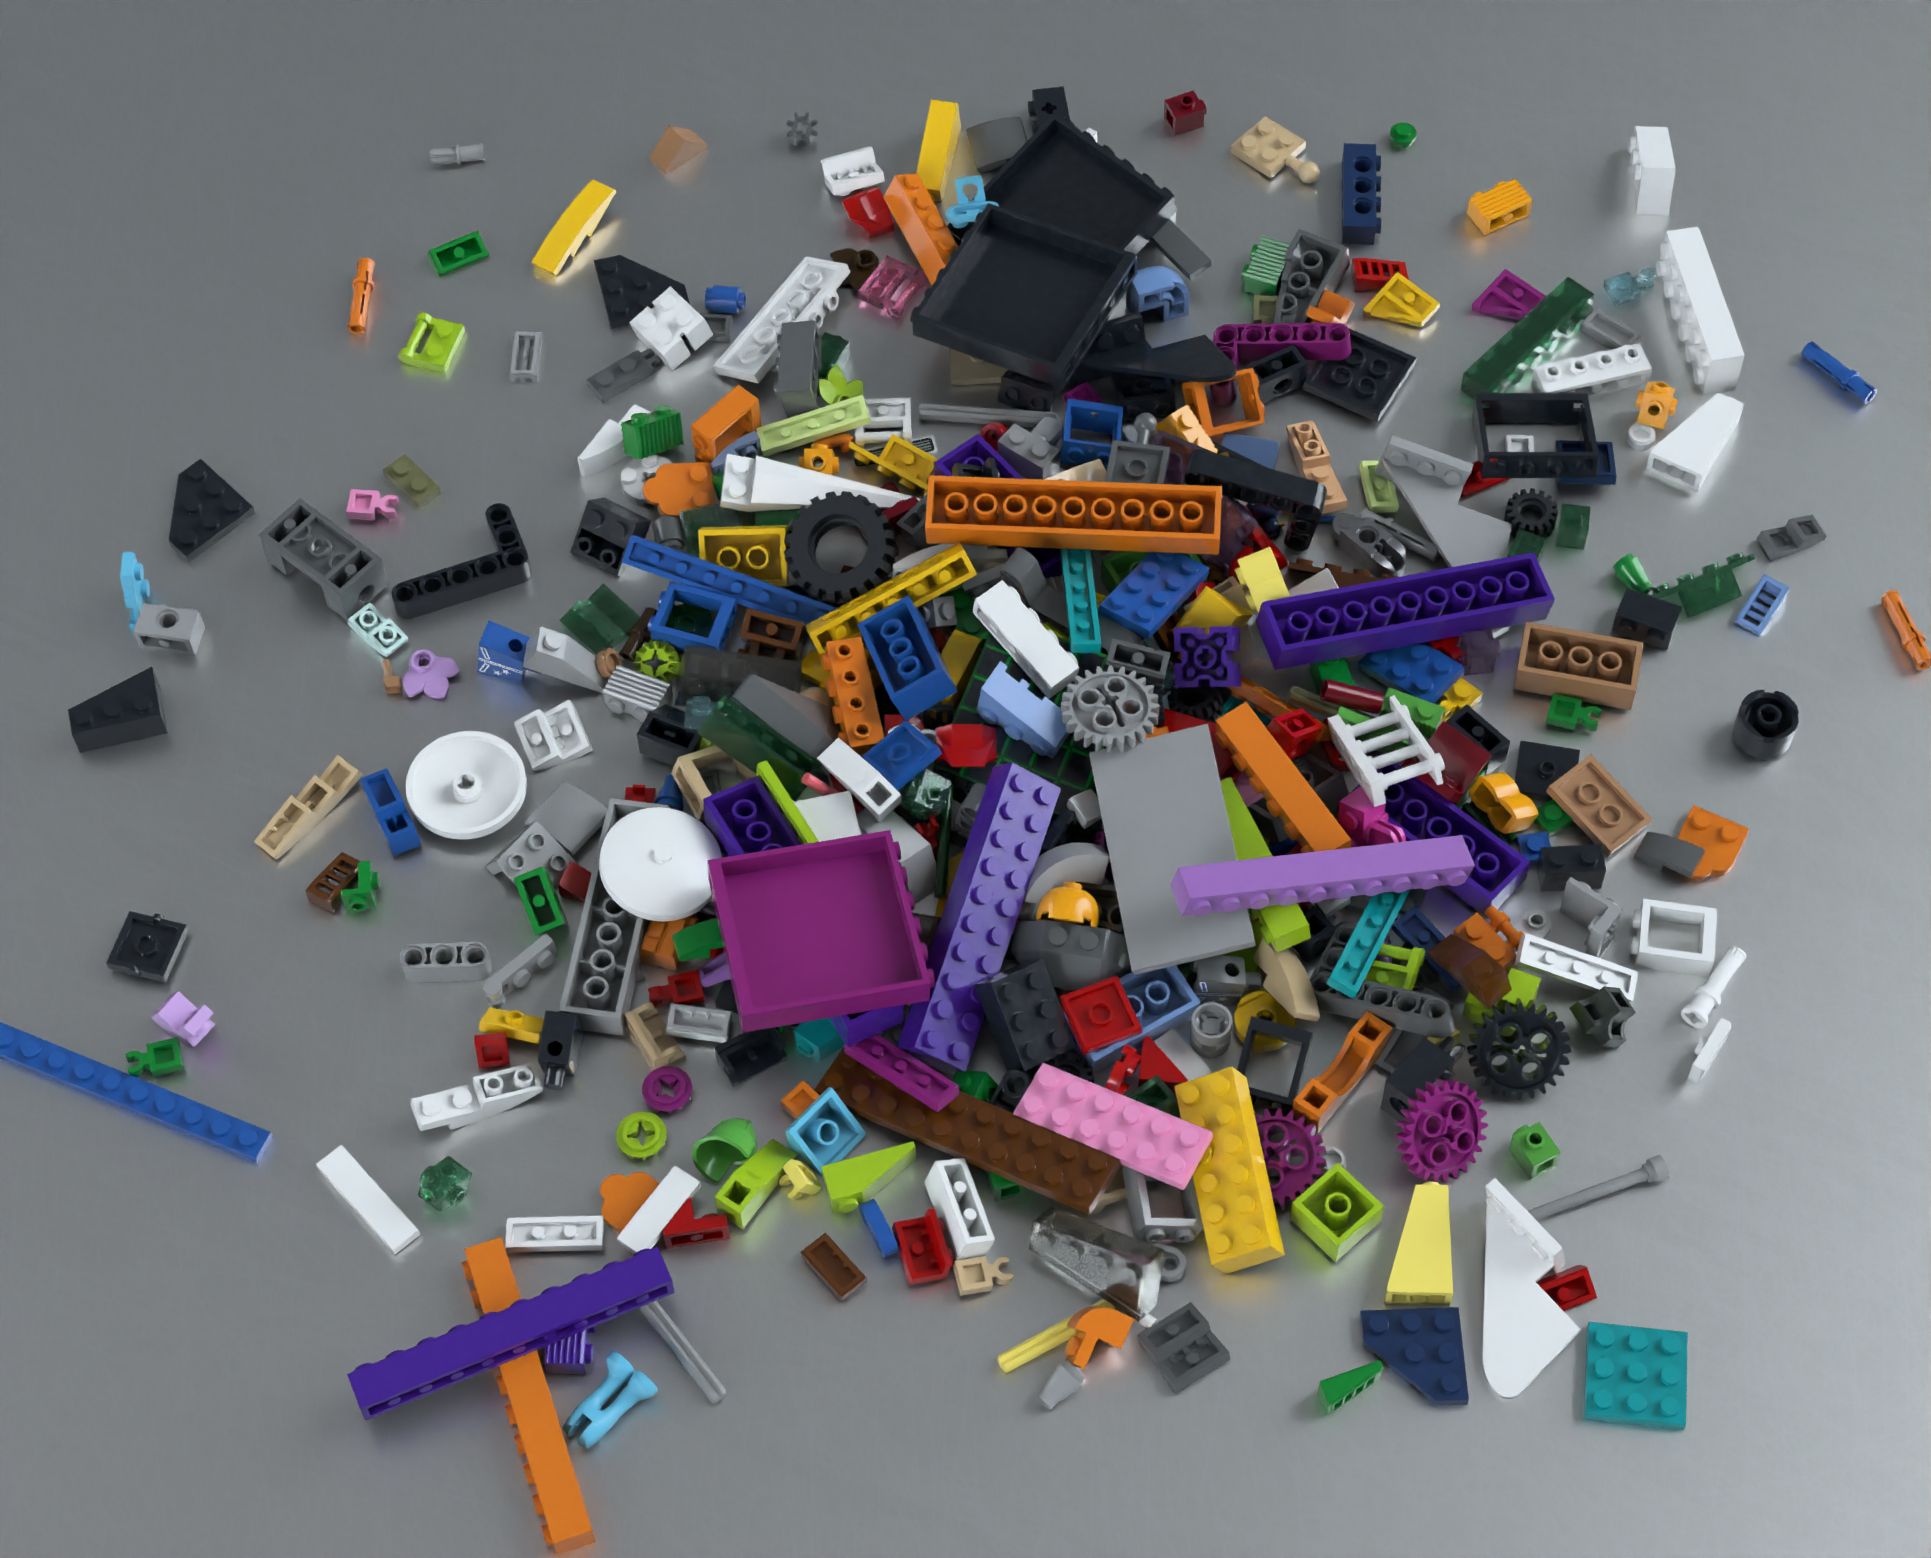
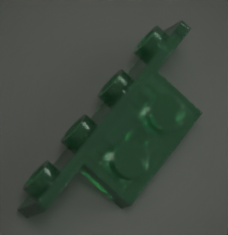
M1742 551L1726 557L1728 563L1719 566L1718 562H1714L1702 567V573L1694 576L1693 572L1676 578L1677 584L1669 587L1668 583L1653 587L1651 588L1653 594L1650 596L1661 599L1678 592L1687 618L1696 616L1741 597L1742 594L1732 569L1756 558L1754 553L1744 556Z

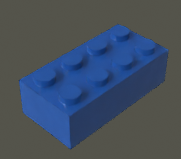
M909 595L857 624L891 701L906 721L958 692L923 616Z

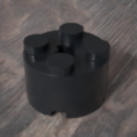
M1764 689L1748 694L1741 703L1734 723L1733 738L1742 750L1754 756L1758 761H1767L1770 758L1784 754L1790 748L1798 727L1799 711L1797 705L1789 696L1779 691L1770 693L1764 692Z

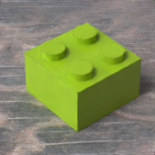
M1336 1163L1292 1202L1290 1220L1328 1256L1337 1262L1381 1222L1384 1205L1339 1163Z

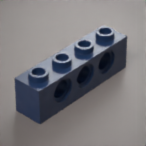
M1344 143L1342 156V244L1374 245L1375 234L1381 233V217H1376V213L1381 212V197H1376V192L1381 191V176H1376V172L1381 170V156L1376 155V144Z

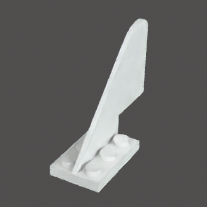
M1494 1178L1485 1186L1487 1192L1482 1357L1484 1372L1492 1389L1503 1398H1514L1542 1372L1581 1329L1536 1283L1550 1269L1557 1273L1565 1266L1563 1247Z

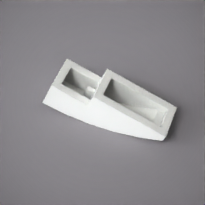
M633 404L619 423L608 419L579 455L580 474L587 477L610 467L628 456L624 453L625 448L622 441L624 438L620 424L631 420V415L635 413L648 414L651 412Z

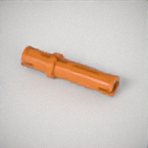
M360 258L357 261L356 277L352 280L354 291L347 329L353 334H362L365 331L369 296L374 288L372 277L375 262L370 258Z
M1891 590L1886 592L1880 600L1887 609L1891 620L1901 636V644L1904 650L1909 652L1918 670L1929 668L1931 666V654L1926 647V639L1923 633L1919 632L1898 591Z

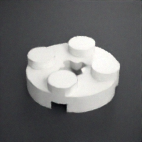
M657 454L643 459L635 458L630 461L620 474L626 498L639 506H645V503L650 504L643 496L644 479L655 477L656 471L660 466L672 464V462L662 456H657Z

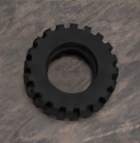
M834 491L828 492L825 499L820 500L818 496L811 499L812 505L807 509L802 506L797 511L800 515L798 519H791L788 525L791 530L790 534H785L784 543L787 546V549L784 551L785 560L789 564L788 569L792 576L812 598L820 599L822 602L831 605L837 603L839 606H842L890 580L889 574L892 572L893 564L896 563L895 557L899 556V547L896 544L897 537L886 515L883 514L875 503H870L866 497L860 494L855 497L851 492L842 491L841 495H836ZM843 525L859 528L865 534L868 542L867 552L860 564L845 573L835 574L823 570L815 556L817 545L823 535L829 530Z

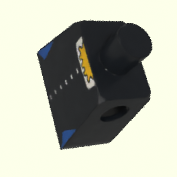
M545 1011L538 1063L545 1073L543 1086L546 1088L561 1090L564 1076H575L585 1034L576 1014Z

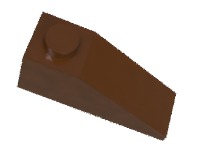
M1453 934L1447 936L1427 952L1429 957L1488 1009L1512 991L1506 970L1486 951Z

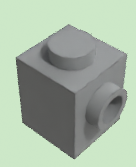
M953 596L935 597L917 607L929 630L957 625Z

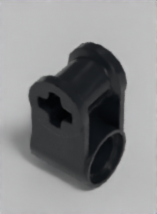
M1020 1070L1006 1072L989 1103L1014 1113L1034 1076ZM1019 1077H1022L1024 1088L1021 1092L1016 1093L1014 1083Z

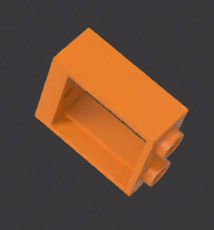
M1253 368L1238 370L1236 375L1228 380L1206 383L1191 381L1181 384L1185 404L1190 406L1189 410H1192L1193 414L1196 415V419L1199 420V424L1202 425V429L1205 430V434H1208V437L1265 423V407L1262 401H1260L1258 393L1259 380ZM1237 378L1246 419L1213 427L1204 386Z
M738 384L691 425L696 462H710L711 464L721 451L731 443L753 431L757 433L756 428L762 427L758 398Z

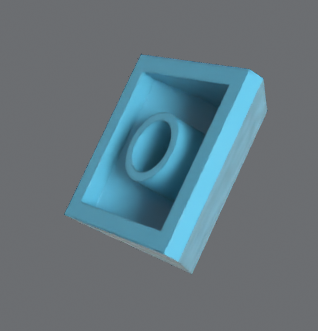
M828 1087L786 1129L788 1148L799 1154L798 1158L803 1162H807L809 1167L821 1177V1166L841 1161L867 1135L831 1087Z

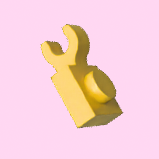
M1460 677L1440 698L1441 703L1439 705L1445 707L1443 721L1446 722L1466 704L1473 708L1481 700L1483 692Z

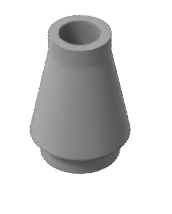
M1066 1360L1062 1365L1058 1364L1048 1381L1036 1396L1051 1410L1057 1403L1080 1389L1085 1377L1072 1363Z

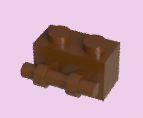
M747 608L739 636L743 643L751 644L749 650L739 648L736 659L745 661L749 666L756 667V665L772 668V672L781 674L784 671L793 674L795 662L785 660V656L790 654L799 657L807 630L804 622ZM761 647L776 651L775 657L760 654Z

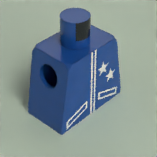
M488 621L478 646L477 672L515 682H522L527 670L542 675L540 672L523 667L526 644L530 637Z

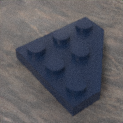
M1459 1307L1360 1311L1362 1346L1371 1354L1375 1353L1388 1364L1389 1369L1406 1383L1414 1385L1425 1395L1424 1398L1434 1406L1468 1405L1469 1395Z

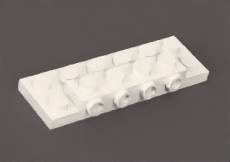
M806 256L713 367L716 373L759 383L768 371L776 372L775 361L777 357H780L777 336L782 333V323L815 320L819 329L823 324L825 315L830 310H835L838 306L839 296L836 289L850 274L848 265Z

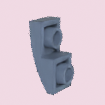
M756 431L744 435L721 451L711 463L712 475L724 471L727 454L753 459L756 456H761L760 438Z

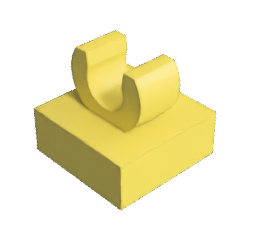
M790 1159L782 1167L787 1175L782 1176L779 1180L780 1186L787 1187L791 1183L794 1184L793 1190L787 1195L789 1199H799L803 1193L815 1195L823 1187L807 1162Z

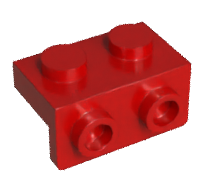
M927 1209L924 1217L894 1222L892 1231L899 1248L909 1285L947 1278L949 1270L954 1264V1255L951 1247L946 1246L944 1223L941 1218H937L935 1209Z

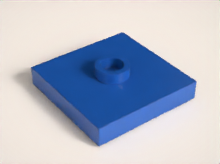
M905 720L865 753L862 758L898 791L938 758L942 752L935 743Z

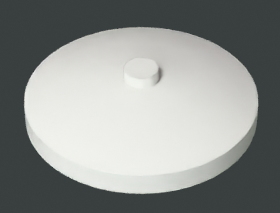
M480 731L455 732L433 741L416 756L406 778V795L416 819L431 832L451 839L479 838L502 828L521 808L527 790L525 768L517 751L505 740Z
M653 807L626 815L609 830L601 847L599 871L606 891L624 910L647 920L674 921L693 915L712 899L708 880L707 860L722 858L713 834L699 820L679 810Z

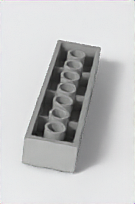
M610 798L559 1007V1012L576 1014L584 1031L624 1036L626 1028L624 1013L630 1010L641 962L639 949L650 923V920L640 918L624 910L606 891L599 871V858L603 841L615 823L626 815L646 808H670L669 805Z

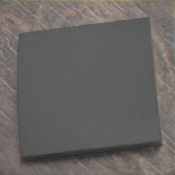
M1020 117L995 119L966 129L976 169L980 175L1006 164L1028 141Z
M1191 1302L1137 1335L1139 1342L1152 1362L1176 1393L1230 1360L1229 1351L1212 1333L1209 1322Z

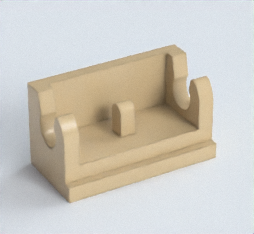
M652 1002L624 1013L627 1029L653 1070L663 1066H674L686 1060L685 1053L681 1050L674 1037L666 1035V1024Z

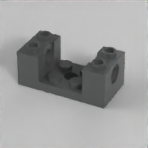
M301 498L259 534L268 562L287 576L294 569L298 568L322 586L327 606L347 621L389 585L381 557ZM320 546L328 547V549L323 553L314 552V550H317Z

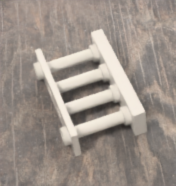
M1395 695L1389 697L1390 713L1356 725H1345L1339 714L1327 718L1332 743L1374 807L1386 803L1384 791L1388 790V786L1429 772L1437 785L1443 784L1441 771L1445 770V765L1440 753H1434L1411 720L1407 706L1405 704L1401 705ZM1392 724H1396L1398 730L1363 742L1355 740V737ZM1403 740H1407L1410 745L1375 758L1366 756V753ZM1418 756L1421 761L1384 775L1382 772L1377 773V769Z

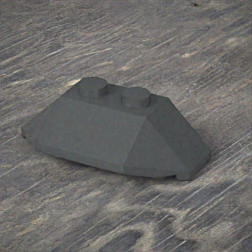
M1050 920L1016 922L1011 954L1019 964L1025 961L1043 959L1053 987L1056 989L1076 991L1116 975L1120 979L1132 972L1126 938L1122 934L1103 928Z

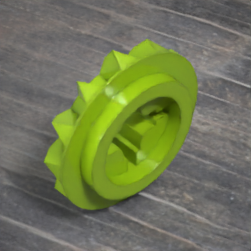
M655 640L645 643L640 650L636 651L633 665L637 672L670 683L678 674L680 658L673 646ZM657 652L658 659L668 664L658 666L655 675L654 668L646 663L654 661Z
M644 1111L632 1113L625 1117L617 1128L616 1140L621 1152L629 1155L631 1159L637 1157L645 1160L648 1156L657 1155L662 1146H665L666 1126L661 1118L653 1113ZM640 1126H642L646 1135H651L645 1138L644 1145L639 1143L638 1138H634L638 1136Z

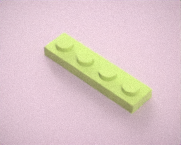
M862 394L756 428L765 457L872 422Z

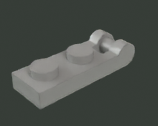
M546 933L484 982L483 990L489 1007L501 1008L505 1004V997L517 987L524 986L533 974L541 968L548 967L557 956L554 941Z

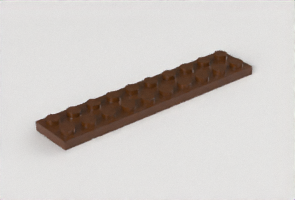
M844 1047L814 1089V1091L821 1095L828 1087H831L853 1114L956 1158H964L966 1162L1089 1215H1091L1121 1166L1120 1159L1015 1116L1009 1111L959 1091L957 1097L937 1112L845 1054Z

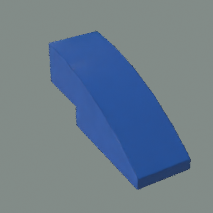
M386 768L360 778V783L393 856L421 846L416 827L388 769Z

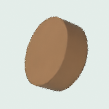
M612 648L599 651L596 655L598 672L603 678L610 679L613 671L616 669V665L622 666L619 654Z

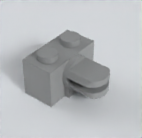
M1044 417L1029 432L1014 423L997 441L998 454L1019 475L1026 479L1044 480L1056 475L1060 471V450L1055 446L1062 439V425L1055 418Z

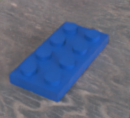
M1150 552L1099 605L1098 613L1149 640L1208 577L1210 568L1182 553Z

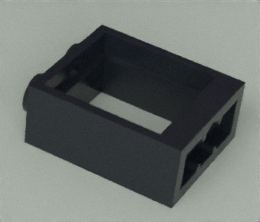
M1251 1016L1237 1070L1244 1076H1246L1256 1035L1301 1046L1288 1097L1249 1087L1252 1104H1255L1257 1099L1268 1102L1267 1107L1277 1110L1281 1108L1282 1112H1286L1287 1108H1293V1101L1298 1095L1313 1039V1032Z

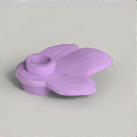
M425 649L418 650L409 661L410 670L403 677V688L406 695L410 698L424 691L427 696L433 699H443L449 690L447 678L457 675L459 668L451 658L436 657L435 654Z

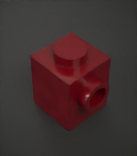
M1194 90L1164 101V119L1174 136L1204 127V115L1207 114L1206 105L1202 99L1199 100Z

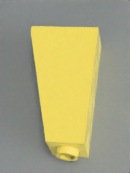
M1437 1182L1416 1184L1387 1284L1384 1303L1385 1305L1450 1306L1453 1296L1448 1185H1440Z

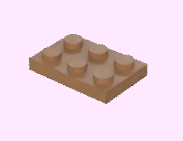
M1591 754L1556 780L1546 790L1552 799L1595 844H1602L1603 853L1607 857L1646 828L1653 820Z

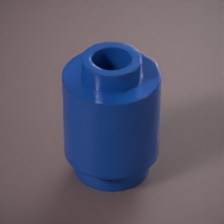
M714 285L713 288H706V310H712V313L739 314L740 309H745L746 293L741 292V287Z

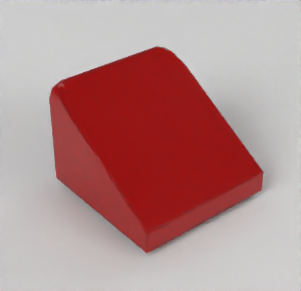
M569 861L558 883L560 896L585 903L592 873L577 863Z

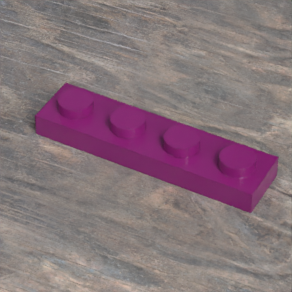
M878 1034L850 1047L844 1044L845 1054L937 1112L959 1095V1085Z

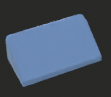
M1229 432L1224 433L1222 446L1275 470L1279 453V442Z

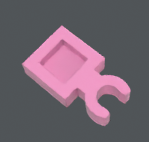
M351 489L346 508L347 518L376 520L377 514H382L388 519L396 518L395 508L388 507L392 505L399 506L398 496L386 495L381 498L379 491Z

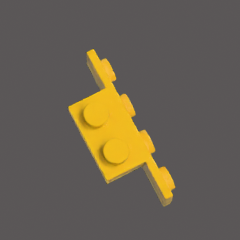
M894 434L890 437L879 457L852 442L849 443L848 447L855 452L853 456L855 459L866 465L871 461L878 465L876 470L891 478L895 474L901 478L899 483L913 491L918 487L924 491L923 496L928 493L929 475H934V462L938 460L934 456Z

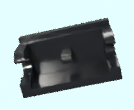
M774 1027L744 1032L715 1047L717 1063L733 1088L788 1060V1056L783 1049L785 1045Z

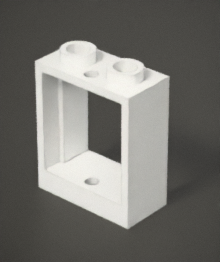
M1643 898L1640 910H1634L1632 927L1637 928V936H1632L1630 954L1635 955V967L1709 977L1715 957L1718 908ZM1649 919L1700 926L1698 953L1647 946Z

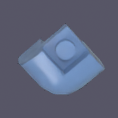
M1150 266L1137 270V275L1126 290V307L1130 314L1156 308L1163 322L1189 315V292L1182 278L1174 270L1164 266Z

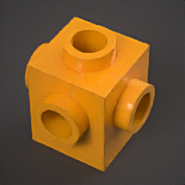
M1660 381L1647 382L1645 391L1639 390L1635 406L1640 407L1636 423L1664 429L1668 415L1674 416L1678 399L1673 398L1675 388Z
M812 444L811 449L804 448V456H799V467L834 476V474H839V457H834L833 449H828V445ZM818 463H823L821 467H815Z

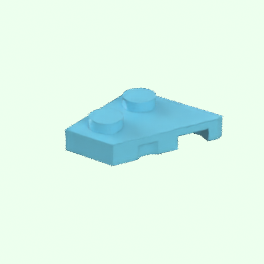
M122 552L120 579L124 592L126 608H131L129 628L130 631H134L143 603H145V597L150 595V585L148 579L144 580L143 565L138 563L135 553Z

